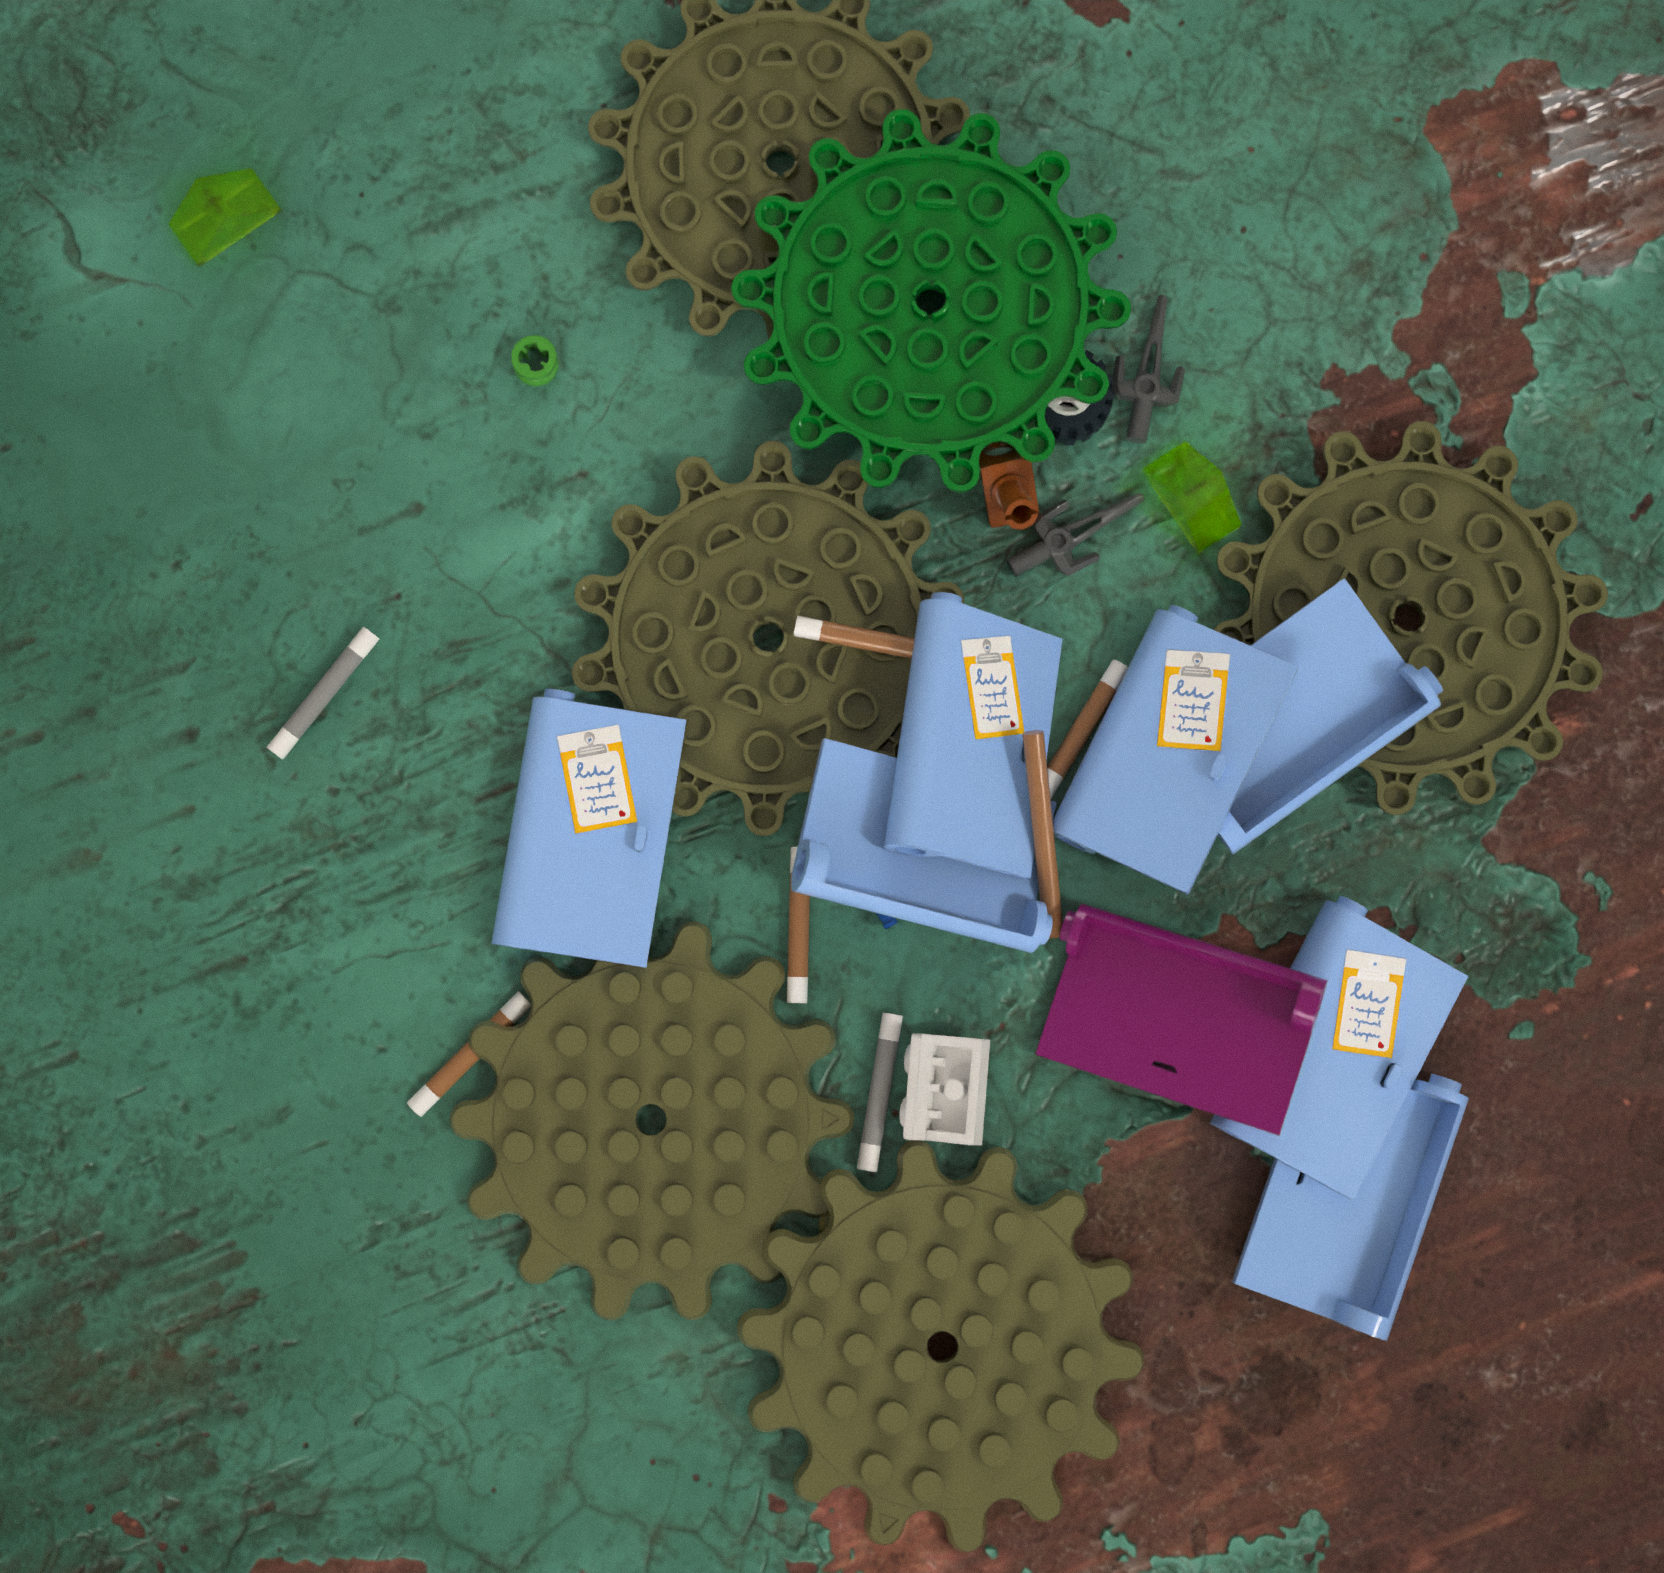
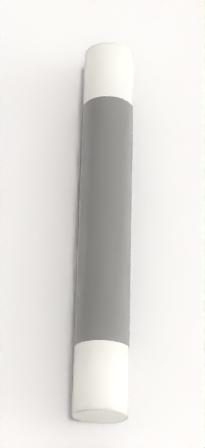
M364 626L361 628L268 744L267 748L281 759L286 757L379 641L376 635Z
M882 1012L857 1162V1169L877 1172L903 1019L901 1015Z

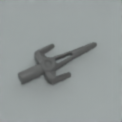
M1160 295L1157 298L1147 341L1135 378L1124 381L1125 358L1118 355L1115 359L1112 391H1114V394L1119 399L1133 402L1126 439L1138 444L1147 442L1153 406L1167 408L1179 402L1185 374L1184 367L1179 366L1176 368L1169 389L1160 384L1162 341L1167 297L1165 295ZM1155 344L1153 372L1150 374L1145 371L1151 346Z
M1137 493L1065 526L1057 527L1051 520L1069 507L1068 501L1063 499L1038 514L1034 522V530L1040 541L1006 559L1010 571L1017 577L1044 561L1051 559L1057 571L1069 576L1099 561L1100 557L1095 552L1073 560L1072 549L1102 527L1143 502L1145 499L1144 495ZM1095 519H1099V523L1078 536L1072 537L1071 531Z

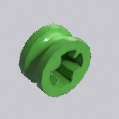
M529 335L520 339L515 344L511 353V361L516 376L523 383L529 386H542L549 383L555 377L559 361L554 345L548 339L540 335ZM539 350L542 358H549L547 363L541 362V370L531 371L528 363H521L523 358L529 360V351Z

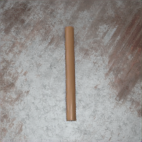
M1033 730L1022 734L1040 901L1046 904L1047 913L1052 916L1053 925L1049 938L1060 937L1063 917L1044 731Z

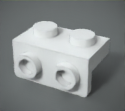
M921 1033L912 1034L911 1044L908 1045L904 1056V1068L908 1074L907 1093L900 1106V1123L904 1127V1139L982 1146L990 1040Z

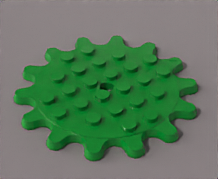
M907 109L891 111L883 121L884 140L882 147L878 153L867 158L853 156L839 141L832 138H823L816 141L809 151V164L818 179V188L815 194L803 202H792L777 195L767 196L756 206L755 221L758 227L771 235L778 243L779 255L776 261L768 268L761 270H744L737 274L732 282V296L735 301L742 307L759 309L766 312L774 324L770 339L763 345L749 351L745 357L744 370L748 379L759 385H767L777 381H789L797 385L803 394V404L790 423L789 431L793 442L802 449L818 448L830 436L836 433L853 435L859 440L863 448L860 464L861 476L872 487L883 488L889 486L895 481L900 467L906 459L914 455H925L937 463L943 483L948 489L964 493L976 486L980 478V453L986 446L995 442L1008 443L1027 461L1042 462L1048 459L1055 447V437L1045 420V410L1049 403L1056 398L1071 397L1086 404H1093L1102 400L1109 388V378L1105 371L1091 363L1086 357L1084 341L1095 330L1118 328L1124 325L1130 316L1131 304L1127 296L1117 290L1103 289L1096 286L1088 274L1090 260L1096 254L1110 248L1115 242L1117 236L1116 224L1106 214L1095 213L1085 217L1074 218L1066 215L1060 209L1057 203V195L1060 188L1069 178L1071 168L1069 160L1064 154L1053 150L1044 151L1025 166L1015 167L1004 162L998 153L1000 127L995 118L988 114L978 113L970 116L965 121L958 138L948 145L940 146L932 144L925 138L919 119L913 112ZM925 290L938 291L945 299L943 308L933 312L932 315H927V312L921 310L916 304V298Z

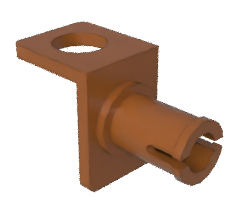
M991 443L982 450L979 457L988 522L992 528L1009 525L1017 530L1026 529L1036 521L1039 514L1032 462L1021 457L1015 448L1008 443ZM996 448L1012 449L1002 455L986 454Z

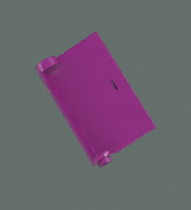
M1083 903L1079 906L1077 912L1069 910L1064 918L1059 937L1061 941L1067 942L1066 953L1068 957L1035 1055L1280 1136L1328 980Z

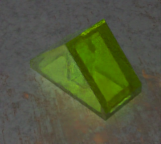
M248 168L196 178L169 222V226L197 266L200 267L282 210L254 170Z
M1186 441L1142 469V472L1197 554L1242 526L1222 471Z

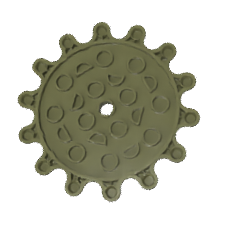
M682 0L680 12L686 25L687 33L684 41L679 46L665 50L656 47L646 40L640 39L626 44L621 52L620 61L623 69L638 83L640 88L639 97L634 105L627 109H601L596 111L589 120L588 132L596 144L614 149L619 152L624 160V169L621 176L613 183L603 185L592 193L590 209L599 221L605 223L629 221L638 225L642 230L644 236L643 245L628 261L626 266V277L630 285L638 290L647 291L654 289L666 280L681 279L687 282L694 292V302L690 309L689 321L696 333L706 337L715 336L723 330L729 318L735 312L742 309H750L758 312L763 317L769 340L774 326L771 317L759 309H751L739 305L733 298L731 289L733 279L737 274L744 270L768 268L776 261L779 255L777 241L760 229L755 221L757 204L767 196L777 195L792 202H803L815 194L818 188V179L809 164V151L811 146L818 140L832 138L839 141L853 156L867 158L878 153L882 147L884 140L883 121L891 111L907 109L913 112L919 119L925 138L936 145H939L945 138L960 133L965 121L970 117V110L961 99L956 97L932 99L924 96L919 91L916 84V76L920 69L928 63L933 54V43L926 33L919 30H909L889 42H880L873 39L865 27V20L870 9V0H832L825 9L818 12H809L802 9L796 0H755L754 5L747 12L734 15L720 8L716 0ZM774 152H787L795 160L793 167L789 171L784 172L782 176L770 170L766 165L767 159Z
M1425 421L1409 425L1404 431L1398 455L1388 461H1377L1370 458L1364 451L1359 439L1350 432L1341 431L1332 434L1324 443L1323 448L1324 459L1327 464V476L1325 481L1317 487H1300L1286 476L1280 474H1273L1264 478L1258 486L1257 498L1261 506L1270 514L1273 521L1271 536L1267 541L1257 545L1236 541L1227 543L1219 551L1216 562L1218 570L1223 576L1245 587L1249 594L1250 603L1248 610L1243 616L1221 622L1213 630L1251 645L1341 579L1345 578L1405 663L1412 664L1417 670L1426 666L1437 678L1443 688V692L1437 695L1441 706L1356 766L1368 770L1374 777L1377 803L1384 812L1391 815H1402L1413 807L1420 781L1431 774H1441L1449 778L1461 799L1468 804L1480 805L1491 800L1496 791V781L1492 771L1494 755L1501 748L1509 746L1522 749L1530 757L1539 761L1551 760L1556 757L1562 749L1563 738L1561 732L1547 715L1546 704L1548 698L1559 689H1569L1583 693L1591 691L1600 684L1603 676V670L1599 661L1595 657L1581 652L1574 647L1569 636L1570 625L1576 617L1598 611L1605 605L1608 599L1606 584L1599 577L1588 574H1569L1561 568L1557 561L1556 552L1558 545L1575 530L1578 523L1575 509L1569 503L1562 500L1551 501L1536 509H1527L1518 505L1513 499L1510 490L1512 480L1518 469V459L1514 452L1507 447L1493 446L1487 449L1480 456L1477 463L1469 468L1460 469L1449 465L1443 458L1441 451L1442 441L1440 432L1433 424ZM1399 605H1410L1419 613L1420 624L1416 631H1405L1397 624H1394V613Z
M772 440L764 442L755 451L753 469L750 475L742 482L729 484L721 481L715 475L711 465L705 459L695 456L686 458L676 468L675 477L681 499L678 507L672 513L666 516H655L638 505L633 504L621 506L615 511L611 526L614 534L629 550V561L626 568L616 576L588 575L577 583L574 592L577 604L582 610L598 615L605 620L609 629V637L603 648L597 652L581 656L574 663L572 678L575 685L585 692H613L620 697L625 710L687 720L672 812L676 815L683 817L693 816L700 811L707 798L713 793L720 790L731 791L737 794L743 802L745 823L749 830L759 836H770L777 832L782 825L786 802L799 792L810 793L822 739L827 738L897 758L911 659L794 636L797 616L915 638L919 604L922 600L931 599V594L935 592H947L960 596L964 604V595L962 590L954 583H928L917 578L911 565L912 556L928 540L931 533L930 522L927 516L917 510H906L893 519L886 521L876 520L869 516L863 505V496L868 484L861 476V463L852 459L844 460L835 466L829 478L823 483L806 485L794 476L791 452L787 446ZM774 625L782 631L784 639L781 646L775 652L762 651L754 644V635L760 627Z
M689 921L682 924L676 930L669 950L659 957H648L646 968L594 960L590 969L585 973L572 976L560 971L550 959L533 957L527 960L519 974L520 983L531 1001V1011L527 1019L516 1026H503L490 1020L481 1021L472 1028L468 1037L469 1047L473 1053L480 1059L488 1062L494 1070L495 1085L492 1091L486 1097L479 1100L460 1102L450 1113V1128L455 1135L462 1139L482 1141L492 1149L495 1164L492 1172L485 1179L473 1185L467 1194L466 1202L469 1211L473 1216L483 1220L493 1219L502 1214H514L522 1218L529 1228L528 1243L517 1261V1269L522 1279L530 1284L539 1285L547 1282L564 1266H580L592 1278V1309L598 1317L604 1320L621 1318L627 1312L635 1290L647 1283L660 1284L666 1288L671 1295L676 1312L682 1318L688 1320L702 1318L709 1311L712 1304L711 1277L718 1268L728 1264L742 1267L754 1280L763 1284L773 1283L782 1276L781 1272L772 1267L763 1255L764 1240L770 1232L774 1231L777 1221L786 1214L792 1212L801 1213L815 1219L824 1218L829 1215L828 1207L820 1194L822 1178L818 1177L811 1170L809 1154L812 1147L818 1141L843 1137L849 1133L854 1123L853 1110L849 1104L840 1099L818 1096L809 1084V1072L813 1064L828 1055L835 1046L836 1036L831 1025L818 1019L810 1020L800 1025L783 1023L774 1012L773 1005L775 996L785 981L783 965L771 956H762L756 958L739 974H722L711 962V932L704 924L698 921ZM645 1105H657L666 1114V1126L658 1134H646L638 1126L636 1117L639 1110Z
M910 1140L905 1142L897 1153V1175L890 1187L882 1191L867 1190L850 1171L845 1169L831 1170L822 1178L820 1183V1194L829 1212V1220L825 1229L812 1237L800 1236L787 1229H777L770 1232L765 1238L763 1255L766 1261L785 1277L787 1284L786 1295L775 1307L768 1309L754 1308L744 1312L737 1323V1335L745 1346L771 1353L778 1362L779 1376L773 1386L752 1398L749 1402L747 1413L750 1423L758 1431L767 1433L782 1428H792L799 1431L805 1437L808 1444V1453L793 1477L794 1491L805 1502L815 1503L822 1501L834 1489L841 1486H852L858 1488L867 1500L864 1528L868 1538L875 1544L884 1546L893 1544L900 1538L906 1522L912 1515L921 1511H929L937 1514L944 1522L949 1543L954 1549L961 1552H972L977 1550L986 1538L985 1519L987 1511L992 1504L1003 1499L1015 1500L1023 1506L1032 1519L1039 1522L1051 1521L1060 1514L1063 1507V1496L1054 1479V1468L1058 1460L1065 1454L1077 1452L1099 1461L1106 1460L1117 1452L1120 1444L1117 1429L1097 1412L1095 1405L1096 1394L1100 1387L1107 1382L1113 1380L1126 1381L1137 1377L1143 1370L1145 1361L1142 1350L1134 1342L1116 1339L1105 1331L1102 1323V1313L1112 1300L1123 1296L1129 1291L1132 1286L1133 1275L1128 1264L1121 1259L1107 1258L1098 1262H1088L1076 1254L1073 1246V1237L1076 1229L1086 1218L1088 1210L1086 1200L1082 1194L1072 1189L1059 1190L1040 1205H1029L1018 1198L1014 1190L1017 1162L1011 1151L1004 1147L995 1146L988 1148L982 1153L976 1169L970 1176L961 1180H953L940 1172L934 1150L927 1142ZM937 1332H949L956 1338L957 1350L949 1358L937 1361L928 1354L927 1342Z

